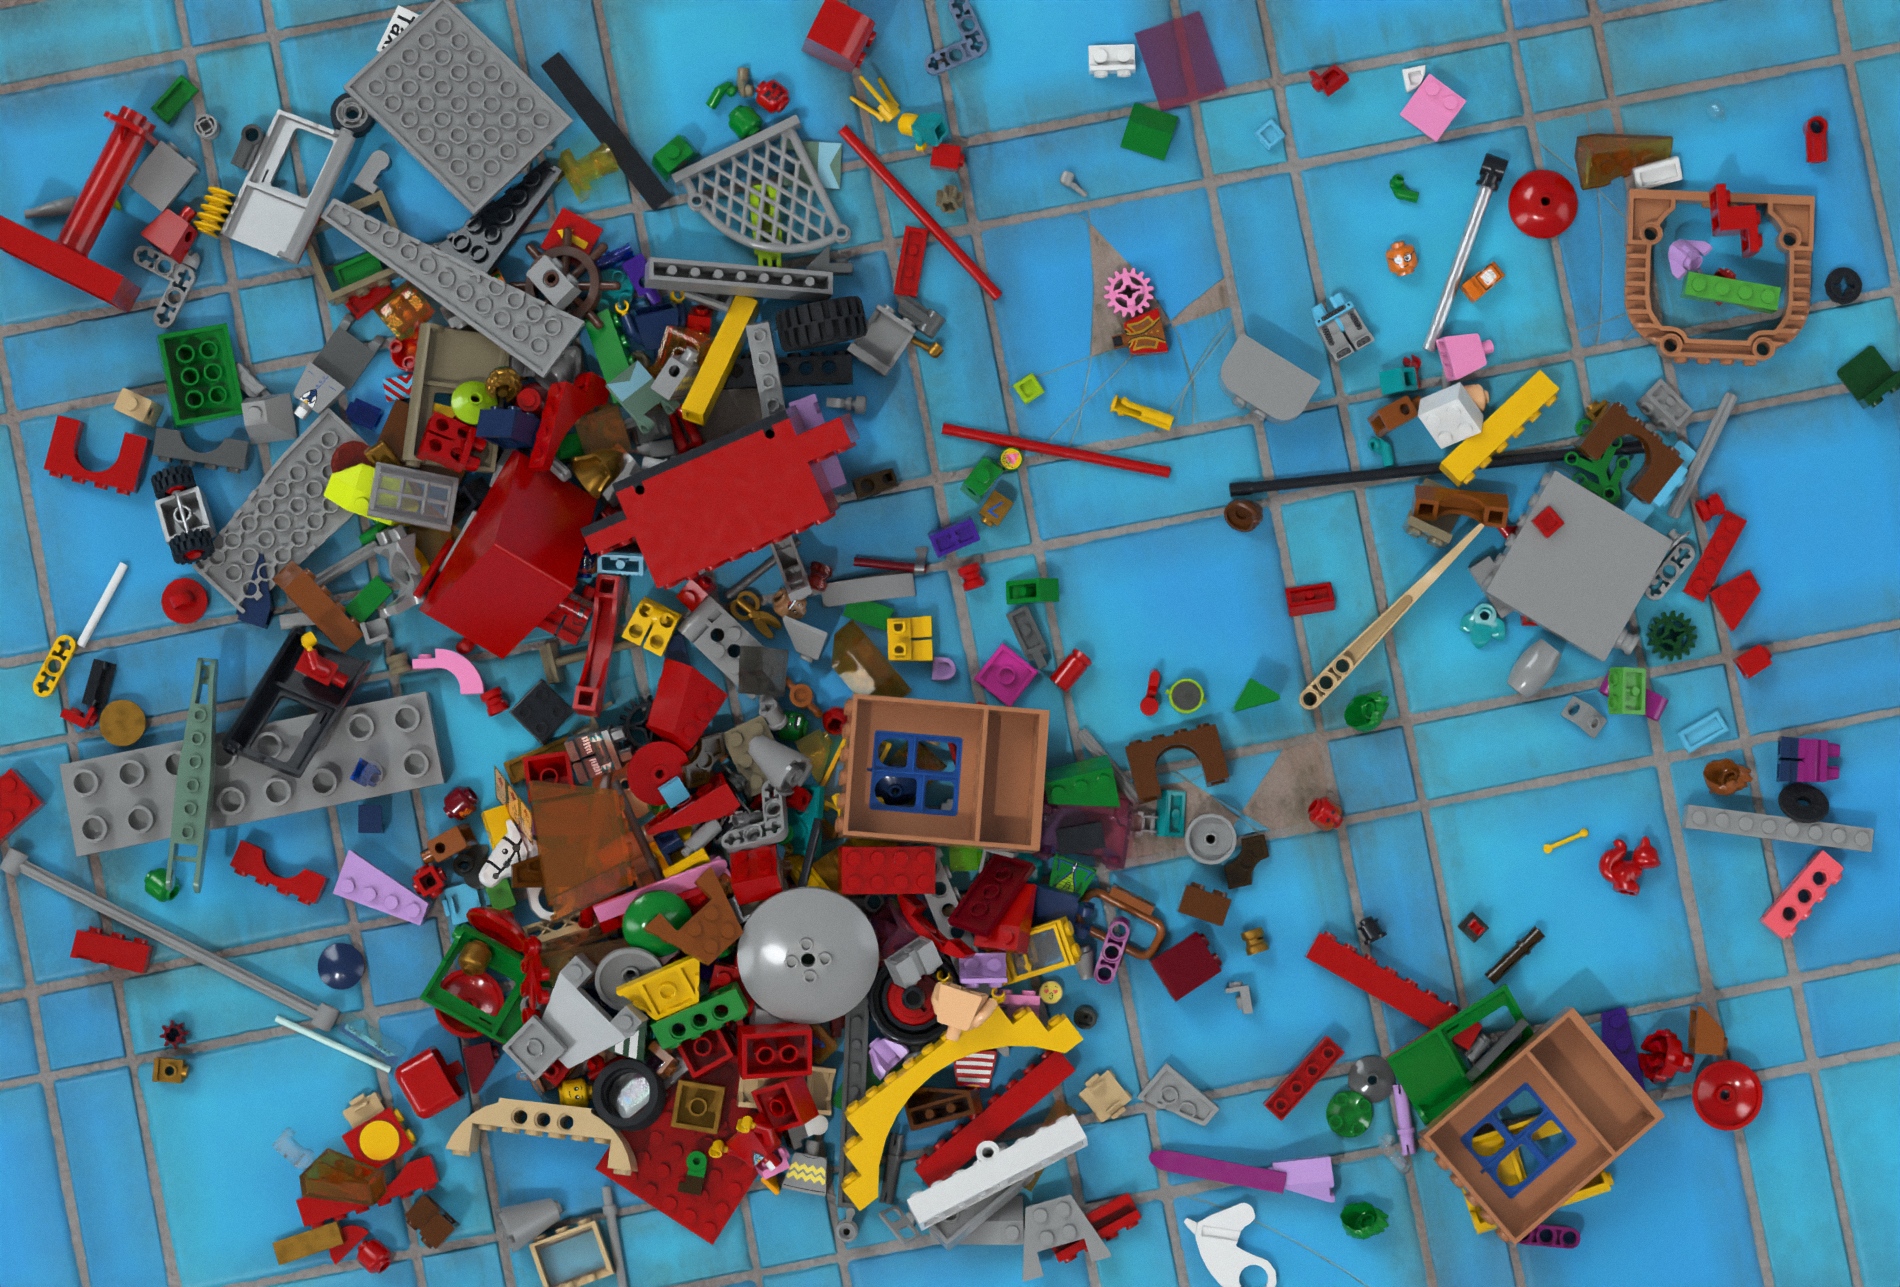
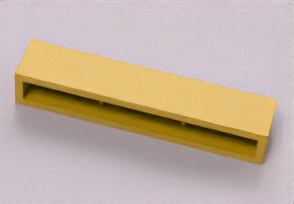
M1539 370L1483 422L1481 433L1466 438L1441 462L1439 469L1458 488L1463 483L1468 485L1476 477L1474 473L1479 468L1484 470L1492 462L1491 457L1496 452L1501 454L1509 446L1507 442L1512 437L1517 439L1525 431L1524 426L1529 421L1534 423L1542 415L1540 411L1545 406L1550 408L1558 400L1557 394L1560 388Z

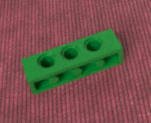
M735 981L699 997V1002L657 1021L652 1018L650 1026L662 1050L668 1047L669 1049H674L680 1046L684 1040L689 1038L691 1040L697 1039L707 1030H718L730 1020L738 1021L744 1018L746 1013H748L749 1004L738 982ZM725 1005L728 1010L721 1012L717 1010L716 1006ZM703 1014L707 1019L699 1021L695 1018V1015ZM681 1023L685 1026V1029L677 1030L673 1025Z

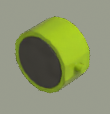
M1181 679L1172 685L1170 690L1166 689L1165 694H1169L1168 699L1172 708L1181 714L1195 712L1202 703L1207 701V699L1203 698L1204 692L1202 687L1192 679Z

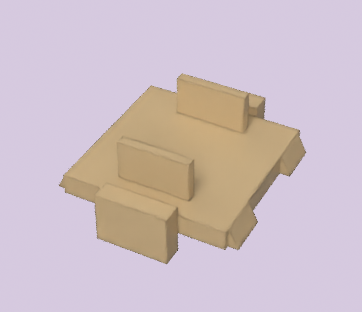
M1111 1069L1101 1076L1097 1073L1084 1082L1087 1087L1078 1095L1082 1102H1086L1095 1113L1094 1117L1099 1123H1103L1110 1116L1113 1120L1126 1110L1124 1105L1132 1098L1131 1094L1127 1090L1124 1091L1116 1081V1076Z
M374 1092L369 1096L363 1093L349 1101L351 1106L345 1109L342 1114L354 1129L386 1109L381 1102L383 1099L378 1092Z

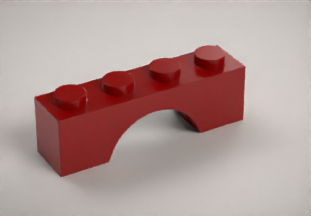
M245 840L240 841L230 863V866L235 868L234 873L243 877H247L248 874L256 877L255 882L266 887L272 884L277 887V892L289 896L290 893L299 896L297 901L308 906L311 903L318 904L329 880L328 877L306 868L294 877H280L269 868L266 861V850Z

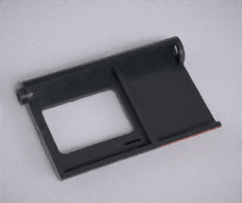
M292 628L221 742L224 746L223 750L232 756L240 755L295 778L302 776L371 664L369 660L362 661L317 643L312 648L317 650L318 655L338 664L337 670L349 676L344 688L331 682L327 687L294 670L305 649L301 643V637L306 632L299 628ZM282 698H287L318 710L317 716L287 762L251 749L254 741Z

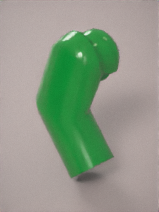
M373 520L376 526L359 536L360 542L365 546L377 539L375 534L386 529L388 525Z

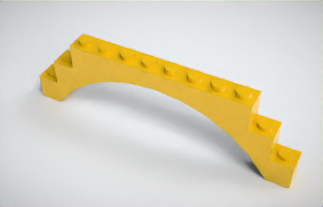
M998 1005L992 1015L978 1028L970 1031L961 1030L959 1041L945 1038L947 1032L945 1030L940 1035L938 1041L924 1046L921 1050L922 1053L916 1058L911 1057L907 1059L899 1071L889 1073L884 1078L882 1084L868 1089L865 1097L859 1101L854 1100L846 1107L847 1110L844 1113L848 1121L859 1133V1136L849 1138L844 1144L843 1151L858 1171L855 1173L852 1171L843 1178L844 1182L841 1183V1186L858 1210L861 1211L878 1198L879 1164L885 1140L897 1114L910 1096L924 1082L952 1062L982 1050L1005 1046H1034L1067 1053L1084 1040L1064 1013L1061 1015L1057 1014L1048 1021V1025L1045 1027L1029 1005L1026 1008L1021 1007L1017 1009L1011 1019L1007 1017Z

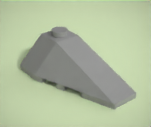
M1023 1195L1013 1197L958 1244H1024ZM930 1232V1244H941Z

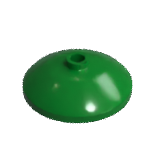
M664 890L650 891L634 899L627 907L622 920V930L628 945L647 950L656 957H664L678 951L679 948L663 942L661 938L653 934L650 935L643 929L660 913L678 931L692 918V913L687 903L677 894Z

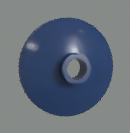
M897 764L888 765L889 767H897V768H904V767H905V766H903V765H897ZM884 777L875 786V796L882 797L884 803L888 805L904 804L915 796L917 781L913 778Z

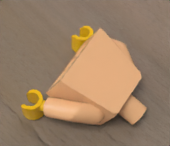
M942 971L937 973L939 982L936 983L931 996V1003L934 1013L937 1015V1022L948 1025L945 1038L953 1041H959L961 1030L970 1031L982 1025L992 1015L998 1003L1004 1002L1006 998L1005 991L1001 996H995L998 987L992 988V998H988L989 994L952 983L953 977L950 972H948V976L945 979H942Z

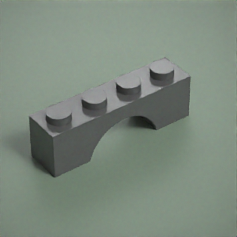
M157 427L152 455L158 457L160 462L172 463V459L180 460L181 465L195 467V463L204 464L205 469L218 470V467L227 468L226 472L240 474L241 470H248L252 445L248 441L225 438L217 449L207 453H199L193 451L188 446L183 432Z

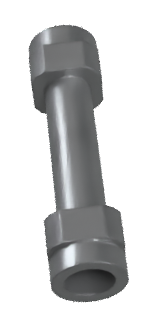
M780 806L773 807L770 815L778 813ZM763 811L750 814L742 812L732 816V824L735 828L745 827L749 823L764 820Z

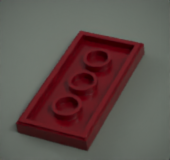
M994 853L948 918L949 925L988 938L1036 869L1034 863Z

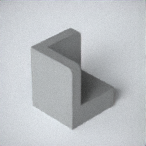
M378 618L360 623L368 646L392 639L386 618Z

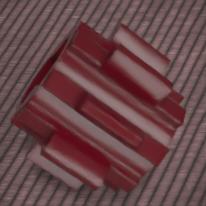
M171 1020L170 1026L162 1025L164 1034L159 1037L165 1038V1047L172 1044L174 1049H178L180 1043L187 1044L185 1035L189 1034L190 1031L183 1029L184 1022L177 1025L175 1020ZM174 1028L179 1031L176 1041L170 1037V1033L174 1031Z

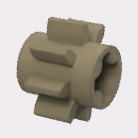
M945 185L942 190H937L936 206H940L942 212L955 213L957 208H963L964 192H959L957 186Z

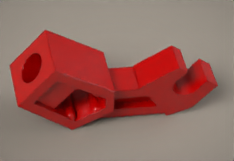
M795 786L792 789L794 793L786 796V806L805 812L813 796L806 789ZM773 790V792H771L770 794L773 796V798H775ZM762 793L754 798L750 806L753 811H757L763 806Z

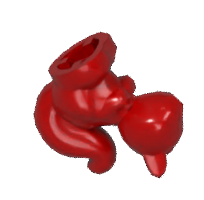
M1645 836L1642 837L1640 845L1634 849L1632 860H1622L1627 853V845L1623 840L1616 839L1613 841L1615 848L1607 850L1601 856L1598 866L1599 872L1605 880L1613 884L1614 891L1629 896H1638L1640 886L1636 881L1641 876L1642 869H1653L1660 866L1661 861L1658 852L1650 845L1649 838Z

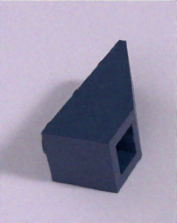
M259 554L251 580L255 581L258 578L257 569L261 564L265 563L263 554ZM263 566L259 573L262 578L267 579L266 566ZM261 581L258 585L263 597L258 601L255 598H245L242 607L246 612L241 613L237 609L236 614L238 615L237 619L268 629L275 605L272 590L269 591L268 582ZM249 583L246 592L248 596L254 595L257 591V586L254 583Z

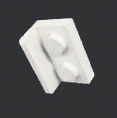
M1134 44L1088 46L1089 75H1094L1095 78H1106L1108 74H1117V77H1130L1131 73H1135Z

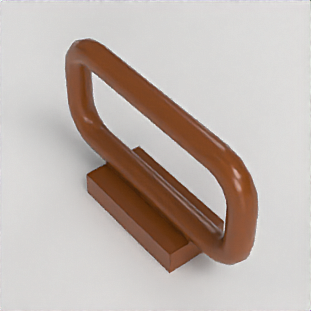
M1115 883L1109 893L1098 888L1089 889L1084 892L1080 901L1089 902L1092 898L1097 897L1153 925L1157 933L1147 950L1142 951L1126 943L1123 952L1141 960L1150 959L1155 956L1165 938L1166 929L1163 922L1152 915L1155 908L1154 903ZM1077 913L1076 922L1086 923L1083 917ZM1091 925L1090 935L1104 942L1107 933Z

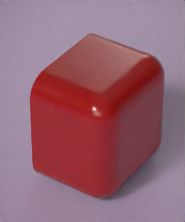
M435 1045L403 1062L395 1070V1080L415 1114L420 1118L428 1119L436 1116L465 1098V1094L455 1078L464 1071L459 1060L447 1065Z

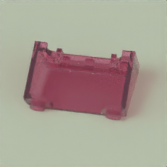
M1044 794L1040 851L1033 853L1032 856L1041 860H1049L1055 856L1056 852H1059L1056 828L1102 820L1106 847L1070 854L1102 858V863L1108 869H1124L1132 823L1133 803L1128 799L1119 797L1120 807L1048 804Z

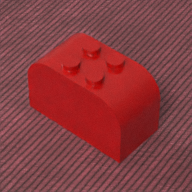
M825 0L801 51L844 72L852 73L854 67L860 68L867 54L863 52L864 47L870 48L877 32L873 31L876 23L866 15L837 0Z

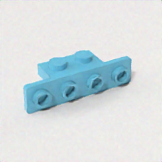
M1681 440L1677 441L1673 447L1680 452L1679 457L1684 462L1651 504H1643L1633 497L1624 508V512L1644 523L1655 508L1661 505L1664 507L1673 496L1670 493L1675 487L1680 488L1686 481L1687 477H1685V474L1688 472L1686 468L1697 454Z

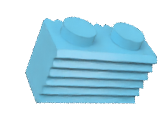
M619 547L600 557L597 552L598 574L607 573L609 575L612 573L614 575L616 573L622 576L624 574L627 576L629 574L631 576L639 574L642 576L648 567L639 547Z

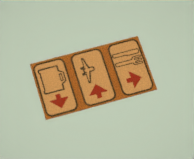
M494 765L496 798L501 805L505 804L510 817L533 845L532 813Z

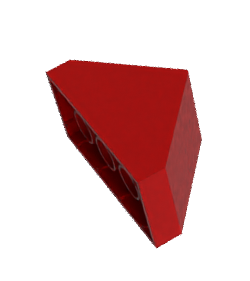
M516 450L512 451L419 608V611L501 659H504L572 592L586 543L580 529L591 524L598 500L569 481H561L551 470L534 472L528 469L530 458Z

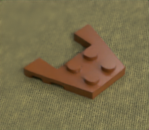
M711 867L694 882L710 901L677 931L659 913L643 929L650 935L653 934L661 938L663 942L672 944L681 949L682 952L708 966L744 933Z

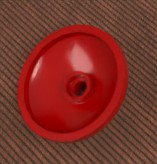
M1535 170L1522 176L1511 189L1508 199V210L1514 225L1524 234L1537 239L1553 238L1567 230L1574 221L1578 208L1577 195L1572 184L1564 176L1551 170ZM1547 198L1549 205H1542L1541 199Z
M474 907L468 910L466 917L478 931L515 951L523 952V941L528 937L519 922L514 919L513 913L506 909L501 911L493 907Z
M461 969L449 974L440 983V987L443 990L491 1016H497L504 1005L501 987L492 976L485 972L480 975L468 976ZM434 1007L439 1023L449 1033L461 1038H477L484 1035Z
M1721 1060L1706 1066L1698 1074L1693 1084L1692 1101L1698 1116L1706 1124L1719 1130L1732 1131L1745 1127L1755 1119L1762 1106L1763 1091L1757 1075L1748 1066L1733 1060ZM1723 1090H1726L1728 1092V1097L1726 1099H1723L1721 1097V1092Z

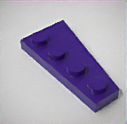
M1625 1007L1602 1012L1601 1041L1646 1092Z

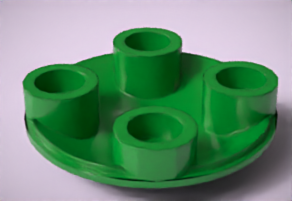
M1340 1092L1328 1103L1326 1109L1327 1122L1330 1128L1342 1137L1352 1138L1362 1135L1372 1122L1373 1112L1371 1103L1358 1092Z

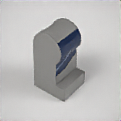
M381 150L373 152L356 177L355 185L369 194L380 191L381 189L376 184L383 173L387 172L392 165L388 154Z

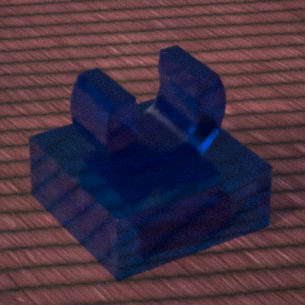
M360 758L350 779L364 787L367 784L374 787L376 783L372 782L370 778L373 773L381 775V771L376 769L374 764Z

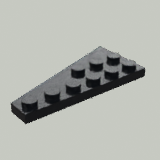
M546 160L525 175L522 182L513 189L511 187L504 192V196L496 202L494 200L475 216L465 222V226L456 233L451 232L446 236L447 239L443 243L433 247L491 276L565 176V173Z

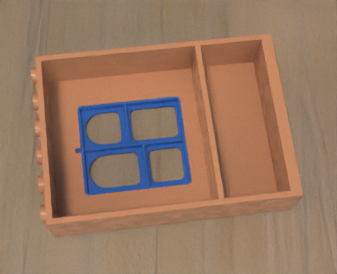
M852 694L844 702V715H847V722L842 727V738L846 739L845 746L841 748L840 762H844V768L842 771H839L838 785H842V793L837 795L836 808L840 809V816L835 820V832H839L838 838L1032 854L1040 851L1050 710ZM889 738L907 740V764L904 768L889 767L880 761L878 748L882 741ZM918 742L954 743L957 746L955 770L953 772L918 769L916 766ZM890 776L915 779L917 781L914 807L882 804L875 796L877 782L884 777ZM927 781H950L954 784L953 806L951 810L928 809L925 806Z
M1565 1006L1417 1134L1421 1138L1418 1140L1420 1145L1427 1152L1435 1154L1436 1157L1433 1160L1442 1170H1448L1451 1173L1449 1179L1453 1184L1467 1192L1464 1196L1471 1205L1480 1207L1482 1210L1479 1213L1481 1217L1491 1226L1494 1224L1497 1227L1494 1232L1506 1244L1510 1242L1516 1245L1664 1118L1665 1115L1573 1007ZM1526 1090L1538 1102L1543 1111L1522 1131L1514 1135L1498 1118V1112L1522 1091ZM1552 1120L1566 1135L1568 1141L1556 1153L1548 1157L1533 1141L1532 1134L1547 1121ZM1489 1122L1504 1138L1505 1145L1491 1156H1481L1472 1147V1137L1480 1127ZM1523 1144L1539 1161V1167L1521 1183L1515 1186L1504 1185L1497 1176L1498 1165L1514 1149Z

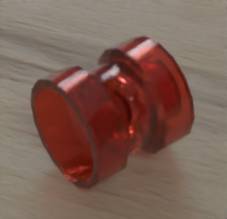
M812 561L810 565L811 572L808 575L810 586L812 589L825 592L827 587L826 581L831 577L833 569L823 563Z

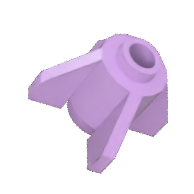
M1679 239L1673 242L1668 252L1673 276L1680 281L1688 273V270L1704 274L1700 268L1703 261L1701 254L1705 257L1713 249L1712 246L1706 241Z
M877 1037L868 1046L870 1048L868 1054L873 1072L879 1080H882L894 1067L902 1062L903 1058L910 1052L905 1044L896 1043L894 1040L886 1037L883 1039Z

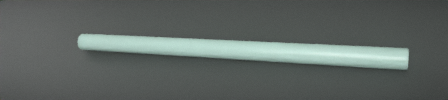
M277 1015L275 1022L382 1071L387 1073L391 1071V1066Z

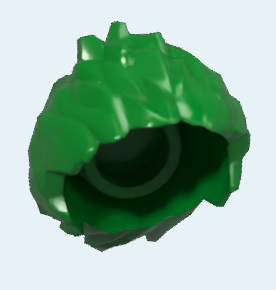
M1380 690L1354 697L1344 712L1346 724L1357 731H1362L1364 734L1372 731L1383 720V716L1389 706L1386 703L1388 696H1381L1382 691Z
M1365 1201L1350 1203L1344 1207L1340 1215L1346 1235L1352 1238L1365 1240L1384 1232V1228L1389 1227L1385 1220L1389 1218V1215L1378 1208H1374L1372 1204Z

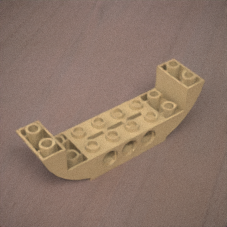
M499 1098V1102L485 1106L465 1119L454 1131L446 1145V1149L452 1150L453 1155L470 1157L471 1152L478 1153L481 1129L497 1131V1127H502L501 1132L520 1134V1130H525L526 1135L543 1137L544 1132L548 1133V1137L565 1140L566 1135H570L571 1140L589 1142V1138H594V1143L610 1145L607 1168L614 1169L613 1174L631 1176L632 1171L638 1172L635 1155L624 1135L617 1128L607 1124L597 1111L591 1108ZM526 1112L527 1120L525 1123H522L521 1117ZM549 1115L550 1123L545 1126L544 1119ZM572 1118L573 1126L568 1129L567 1122Z

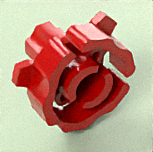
M1670 1029L1657 1030L1655 1033L1648 1035L1641 1044V1049L1651 1052V1055L1640 1053L1638 1056L1639 1067L1643 1070L1645 1077L1649 1078L1652 1083L1656 1084L1658 1081L1665 1082L1666 1077L1672 1078L1676 1071L1688 1074L1692 1070L1694 1063L1693 1055L1682 1052V1042L1677 1040V1034L1672 1033Z

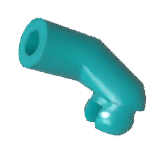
M1380 437L1371 438L1368 441V447L1382 456L1383 467L1395 465L1391 444Z

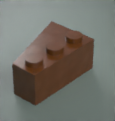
M920 1086L904 1105L911 1131L926 1129L984 1112L978 1089Z

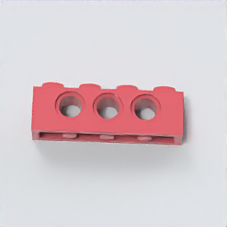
M1818 850L1758 921L1779 939H1785V937L1789 939L1798 929L1796 924L1801 919L1803 921L1806 920L1812 913L1811 907L1814 903H1820L1826 897L1828 892L1825 890L1831 884L1834 886L1842 878L1841 872L1844 868L1824 850ZM1816 872H1820L1823 875V882L1820 885L1815 884L1813 881V876ZM1802 889L1808 893V899L1804 903L1798 899V893ZM1786 907L1791 908L1793 911V917L1790 920H1786L1783 917V910Z

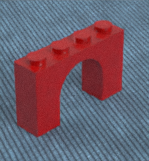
M57 416L43 468L50 471L49 476L63 479L64 475L72 477V482L84 485L86 481L94 482V487L103 490H108V486L117 488L116 493L130 496L131 492L138 493L152 440L125 432L117 461L107 470L92 472L82 465L78 456V447L85 423L76 419Z

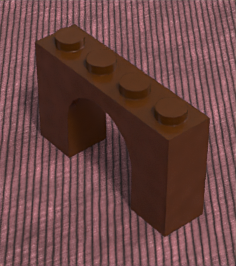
M396 399L377 443L384 439L406 468L413 469V467L406 466V462L402 461L409 404ZM471 449L470 454L474 456V450ZM420 465V468H416L420 471L459 478L458 487L462 488L469 472L462 470L461 473H458L454 469Z
M1607 402L1574 444V447L1590 460L1598 461L1617 437L1630 434L1637 438L1644 448L1645 461L1642 469L1626 490L1641 503L1650 505L1684 460L1679 457L1680 452L1670 445L1667 447L1661 442L1663 438L1654 431L1650 433L1644 428L1646 424L1636 416L1634 418L1627 413L1628 409L1620 402Z
M1203 723L1196 726L1197 729L1190 731L1186 728L1174 731V735L1166 737L1165 734H1159L1151 737V740L1146 742L1135 740L1125 747L1139 805L1162 799L1155 768L1159 758L1172 749L1188 750L1198 758L1207 787L1229 782L1230 777L1216 724Z

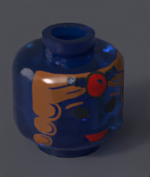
M586 543L577 573L579 578H591L592 574L597 573V553L591 555Z

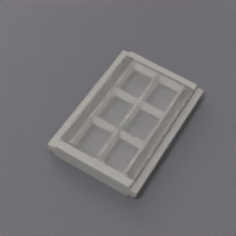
M376 462L367 516L450 532L459 478Z

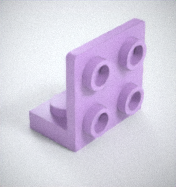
M1006 952L976 953L973 957L959 958V982L964 983L965 988H979V983H988L989 987H1003V983H1008V978L1006 977Z

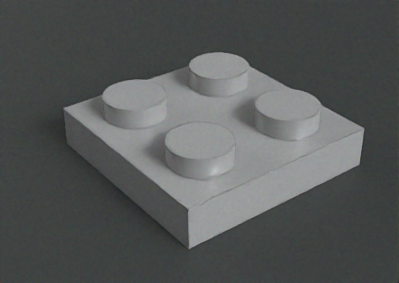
M535 1014L515 1033L502 1049L535 1082L568 1047Z

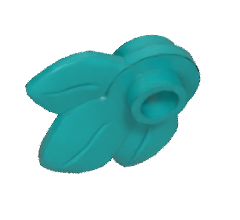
M1489 603L1479 604L1474 609V612L1466 614L1460 622V631L1470 632L1471 641L1478 649L1485 646L1491 637L1498 641H1503L1505 638V624L1497 617L1494 606ZM1481 612H1488L1489 617L1483 619L1480 615Z

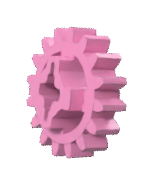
M1123 268L1122 274L1115 271V279L1110 277L1107 279L1111 285L1104 286V290L1109 292V294L1104 295L1105 300L1110 299L1107 307L1111 308L1114 306L1113 314L1116 315L1120 311L1122 312V318H1125L1127 313H1130L1131 318L1135 317V312L1142 315V307L1149 309L1150 305L1146 301L1153 300L1154 297L1149 294V292L1154 290L1153 286H1147L1150 278L1143 279V271L1138 275L1135 274V268H1132L1131 273H1128L1126 268ZM1131 278L1137 280L1141 285L1137 286L1132 283ZM1122 280L1121 288L1113 291L1117 282ZM1126 288H1129L1130 291L1136 292L1132 294L1131 298H1128L1127 295L1122 294L1125 292ZM1144 295L1142 302L1135 306L1137 297ZM1121 300L1126 304L1127 308L1122 307L1116 301Z

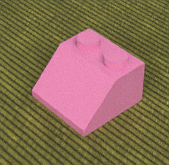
M1429 73L1399 115L1437 142L1462 109L1466 100Z

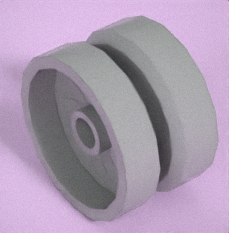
M1213 813L1200 815L1192 820L1187 826L1184 835L1185 849L1190 857L1198 863L1206 865L1218 864L1228 859L1235 850L1237 841L1235 829L1230 821L1221 815ZM1208 835L1215 837V841L1212 844L1206 841Z

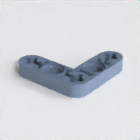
M949 0V11L962 41L927 56L924 67L928 74L938 76L985 55L987 42L969 0H959L965 3L962 5L964 14L968 11L970 13L963 15L959 19L956 17L960 16L959 9L952 7L955 5V0ZM964 20L973 21L975 26L972 31L966 32L961 28ZM978 32L979 35H976L975 39L978 44H983L981 51L971 50L973 41L971 38L966 40L965 37L973 36ZM952 50L961 51L963 56L960 61L954 62L949 58ZM945 54L949 66L946 67L945 62L938 65V70L928 67L931 65L932 59L939 62L943 60L941 55Z

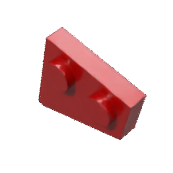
M1748 570L1708 593L1730 632L1736 629L1760 593L1761 588L1751 571Z

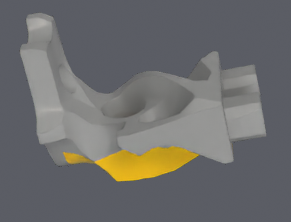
M403 524L394 526L391 529L390 527L383 529L375 534L380 545L373 550L387 559L391 578L398 582L401 587L397 599L380 609L379 615L381 619L397 615L423 602L430 591L428 586L421 599L413 595L430 566L423 553L415 547L416 535L414 533L407 535Z

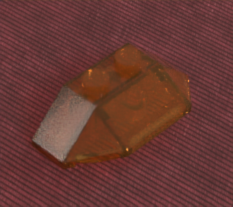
M853 620L834 634L831 667L854 694L903 698L912 691Z

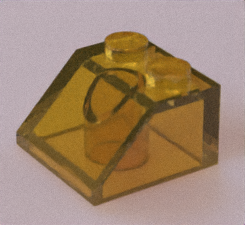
M818 729L797 740L795 743L800 753L812 759L810 761V764L813 765L811 773L817 784H820L825 776L832 752L830 746L833 745V742L827 731L822 733Z

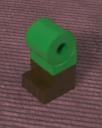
M694 1151L688 1155L686 1159L688 1166L686 1182H679L678 1192L701 1196L708 1163L707 1156L703 1152Z

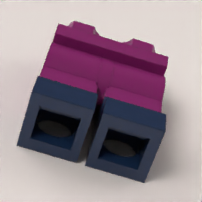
M1778 737L1777 758L1801 759V761H1777L1776 782L1824 783L1827 780L1839 779V767L1827 766L1828 757L1840 756V745L1828 743V740Z

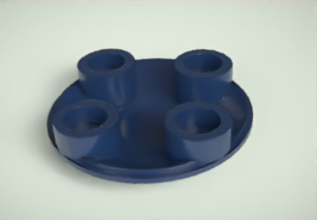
M337 943L327 947L318 960L320 978L327 986L338 990L348 989L356 985L365 969V963L360 952L355 947L346 943Z

